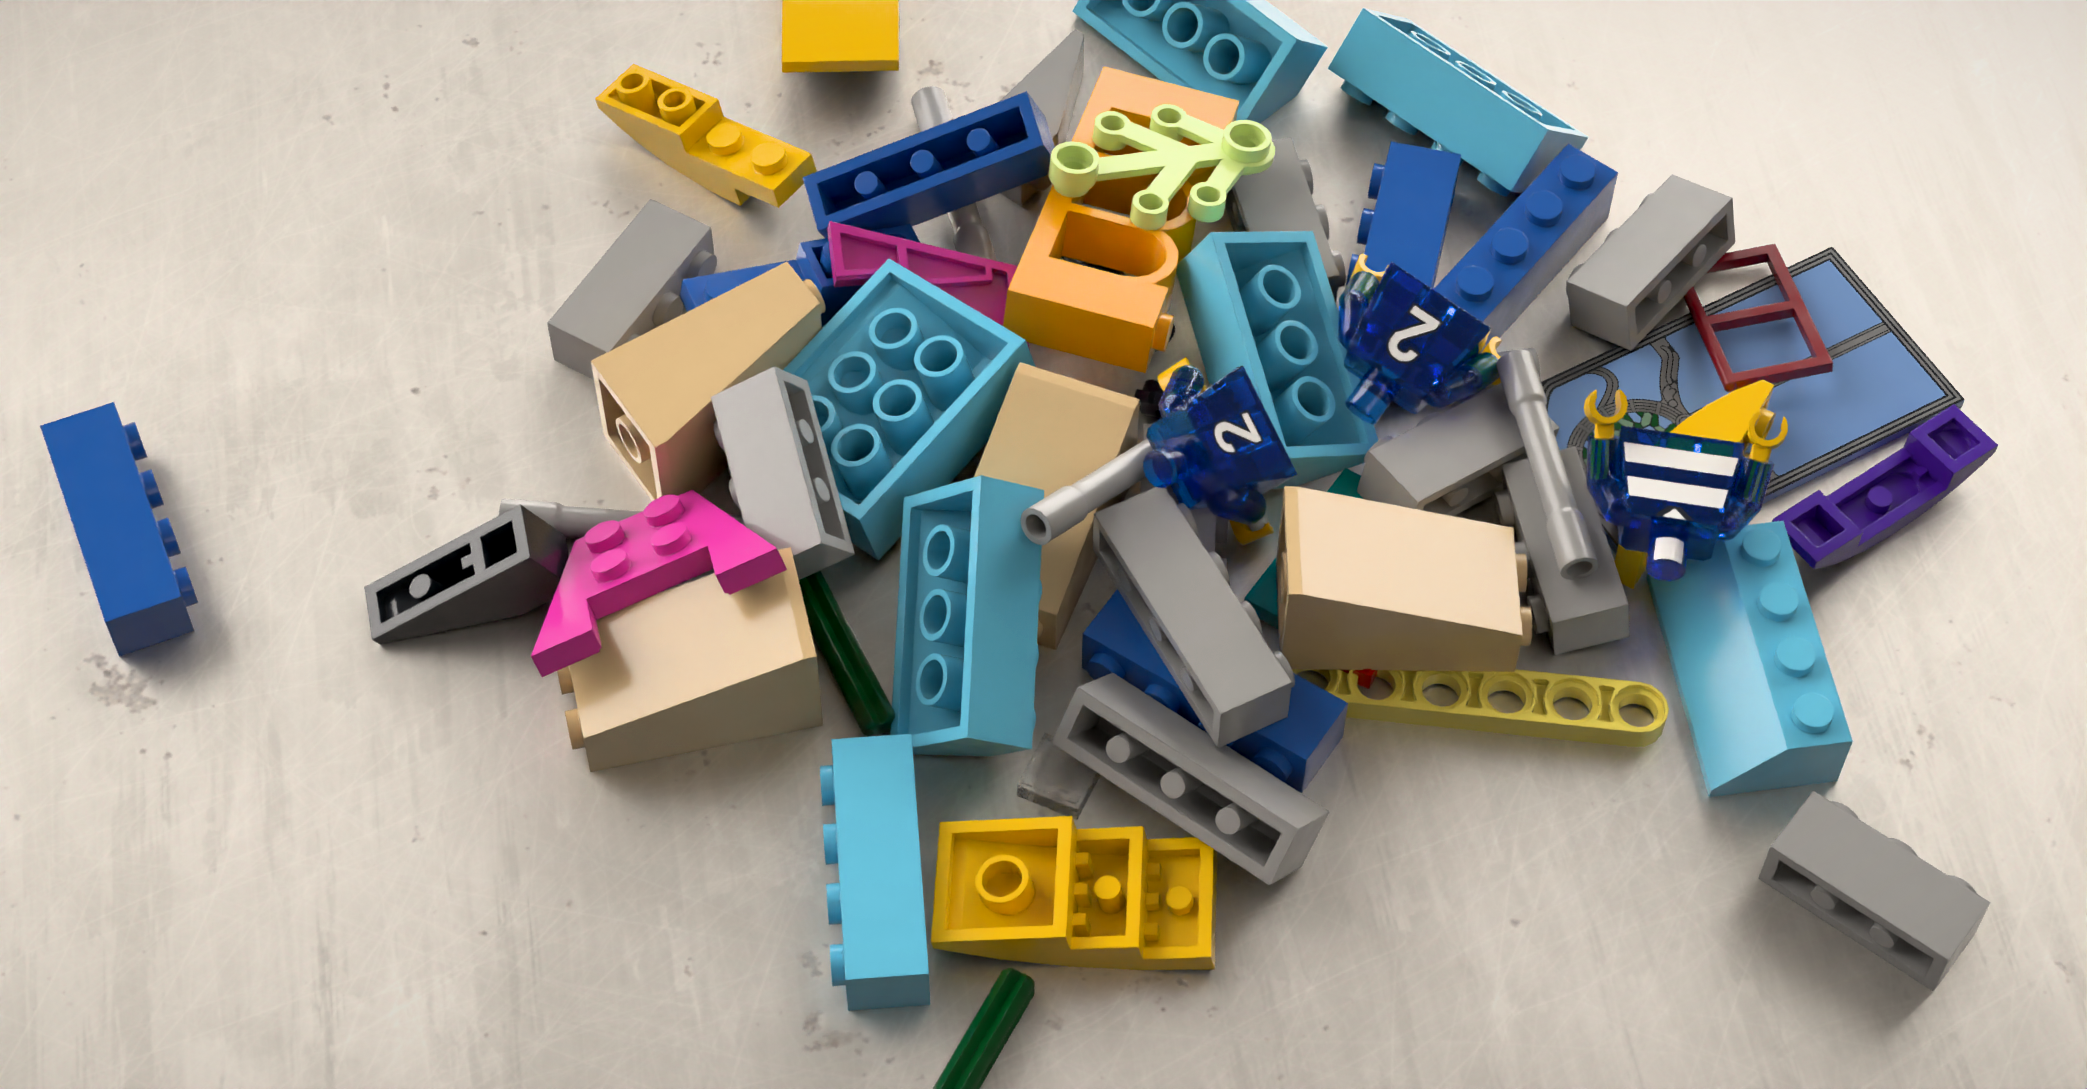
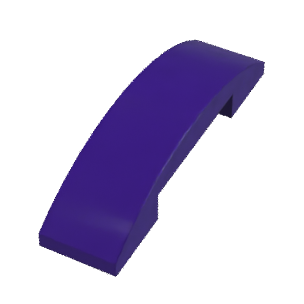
M1953 404L1909 432L1904 447L1827 496L1820 490L1814 492L1773 518L1772 522L1784 521L1791 547L1813 569L1825 568L1840 563L1887 539L1936 505L1980 468L1996 452L1998 444Z

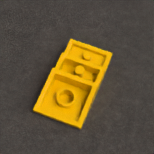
M783 0L782 73L899 71V0Z
M1072 816L939 822L931 944L933 949L1001 960L1068 967L1129 970H1215L1218 851L1196 837L1147 839L1143 826L1076 829Z

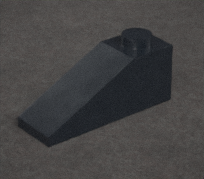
M520 504L364 587L372 640L381 645L520 616L553 599L569 557L565 535Z

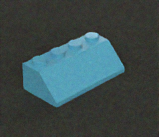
M1079 0L1072 11L1161 81L1239 100L1236 121L1250 120L1262 123L1295 98L1328 48V46L1266 0Z
M1363 8L1328 67L1330 71L1344 79L1340 88L1348 95L1368 105H1371L1373 100L1377 101L1389 109L1385 118L1390 123L1412 135H1416L1418 130L1435 140L1431 149L1461 154L1460 166L1465 160L1481 172L1477 180L1490 190L1505 197L1508 196L1510 191L1523 193L1567 144L1580 150L1589 138L1408 18Z
M1313 231L1210 232L1178 263L1176 274L1210 388L1224 390L1230 394V404L1236 406V412L1234 417H1227L1228 421L1246 428L1239 413L1248 409L1264 441L1255 445L1230 433L1224 434L1226 441H1232L1237 451L1236 454H1231V459L1241 491L1300 486L1343 471L1345 468L1363 464L1366 453L1378 441L1373 421L1369 424L1349 410V407L1361 392L1362 386Z
M980 475L904 497L892 708L895 712V719L891 724L890 735L912 734L913 755L997 756L1032 749V737L1036 723L1034 695L1036 666L1039 659L1037 633L1039 602L1042 595V583L1040 580L1042 545L1035 544L1027 538L1022 530L1020 520L1024 510L1044 499V490Z
M1784 521L1720 528L1683 550L1682 564L1668 559L1661 563L1656 572L1649 570L1646 577L1708 796L1716 797L1838 781L1853 740Z

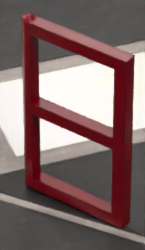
M1776 244L1725 253L1706 274L1767 262L1785 299L1784 302L1707 316L1694 286L1683 297L1720 381L1727 392H1732L1761 380L1777 383L1833 371V361ZM1794 318L1812 358L1736 373L1732 372L1714 332Z

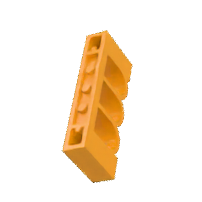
M1103 66L1072 141L1081 142L1097 151L1099 158L1139 153L1143 151L1129 145L1116 151L1104 150L1098 147L1092 139L1096 116L1102 112L1115 111L1125 115L1130 122L1149 129L1152 110L1162 104H1171L1182 108L1189 116L1224 130L1228 124L1236 121L1239 100ZM1186 137L1179 141L1188 146L1201 145ZM1217 166L1195 169L1169 202L1166 223L1157 230L1141 229L1135 226L1129 217L1083 206V203L1130 215L1132 198L1135 193L1146 190L1158 174L1097 181L1085 195L1076 198L1059 194L1052 185L1009 285L1003 327L1022 337L1028 343L1146 373L1154 350L1166 351L1173 328L1174 315L1167 313L1171 306L1177 265L1191 252L1196 219L1191 217L1187 210L1190 190L1195 184L1206 182ZM1064 256L1130 273L1138 277L1122 276L1060 260V258Z

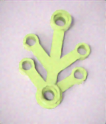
M1162 104L1152 110L1150 126L1147 129L1130 122L1122 113L1106 111L1098 114L1095 118L1093 142L1104 150L1116 151L1129 145L1143 152L1099 158L1097 151L1087 144L1073 141L1064 142L1057 145L1051 152L1048 176L1054 189L1059 194L1076 198L1085 195L1097 181L1158 174L1146 190L1135 193L1132 198L1130 220L1135 226L1144 230H1157L1166 223L1169 202L1195 169L1217 166L1206 182L1197 183L1191 188L1187 207L1188 213L1191 217L1201 222L1209 223L1221 219L1224 214L1228 192L1242 175H1251L1267 170L1274 161L1275 146L1269 130L1262 124L1250 120L1231 122L1223 130L1187 115L1178 106ZM1186 137L1201 145L1188 146L1179 141Z

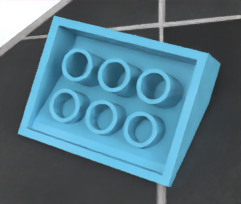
M888 259L783 369L808 381L851 542L878 561L902 536L904 497L948 485L988 442L1019 363L1036 367L1025 339L891 259Z

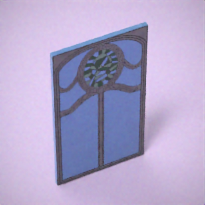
M1829 247L1787 267L1833 361V371L1771 383L1774 385L1767 410L1776 413V416L1765 440L1775 439L1779 435L1783 417L1787 420L1788 431L1784 442L1771 451L1769 461L1765 465L1755 502L1739 498L1747 471L1746 468L1736 489L1733 492L1728 490L1723 508L1712 507L1709 509L1705 506L1695 505L1690 515L1692 520H1687L1686 531L1679 538L1680 541L1686 542L1911 432L1953 404L1958 408L1963 406L1965 399L1833 247ZM1772 274L1703 306L1706 315L1711 316L1784 302L1785 299ZM1690 313L1651 330L1632 351L1617 346L1541 382L1547 398L1546 409L1548 415L1560 427L1556 436L1559 450L1576 446L1608 544L1615 554L1617 553L1619 542L1628 529L1615 522L1623 488L1628 481L1627 476H1631L1640 464L1626 461L1624 442L1656 446L1685 419L1707 404L1730 393L1725 391ZM1793 317L1714 332L1733 373L1812 358ZM1620 389L1627 397L1628 407L1623 418L1614 423L1611 479L1598 480L1595 479V424L1586 417L1584 404L1588 395L1597 390L1596 410L1602 416L1612 417L1616 410L1615 394ZM1750 443L1744 453L1745 456L1749 457L1753 444Z

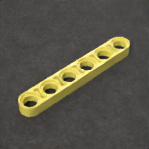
M1292 669L1295 674L1308 670L1322 674L1329 684L1324 690L1348 703L1346 718L1627 747H1645L1656 742L1662 735L1669 711L1667 700L1661 691L1652 685L1636 681L1515 669V672L1378 670L1376 677L1387 681L1393 688V693L1385 699L1374 700L1361 694L1357 686L1358 675L1353 674V670H1350L1348 674L1341 670ZM1432 684H1444L1454 689L1458 695V700L1450 706H1436L1426 700L1423 690ZM1506 690L1519 696L1524 706L1515 713H1503L1491 706L1488 697L1494 692ZM1564 697L1576 698L1586 705L1589 714L1580 720L1565 719L1556 712L1553 704ZM1628 704L1642 705L1650 710L1655 721L1646 727L1632 726L1622 719L1619 710Z

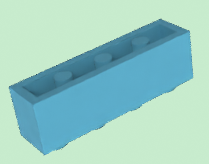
M912 734L831 739L833 765L820 766L822 806L835 805L836 823L823 824L825 863L826 865L839 864L840 883L826 884L829 925L842 924L843 944L830 945L832 986L846 985L848 1011L930 1005Z

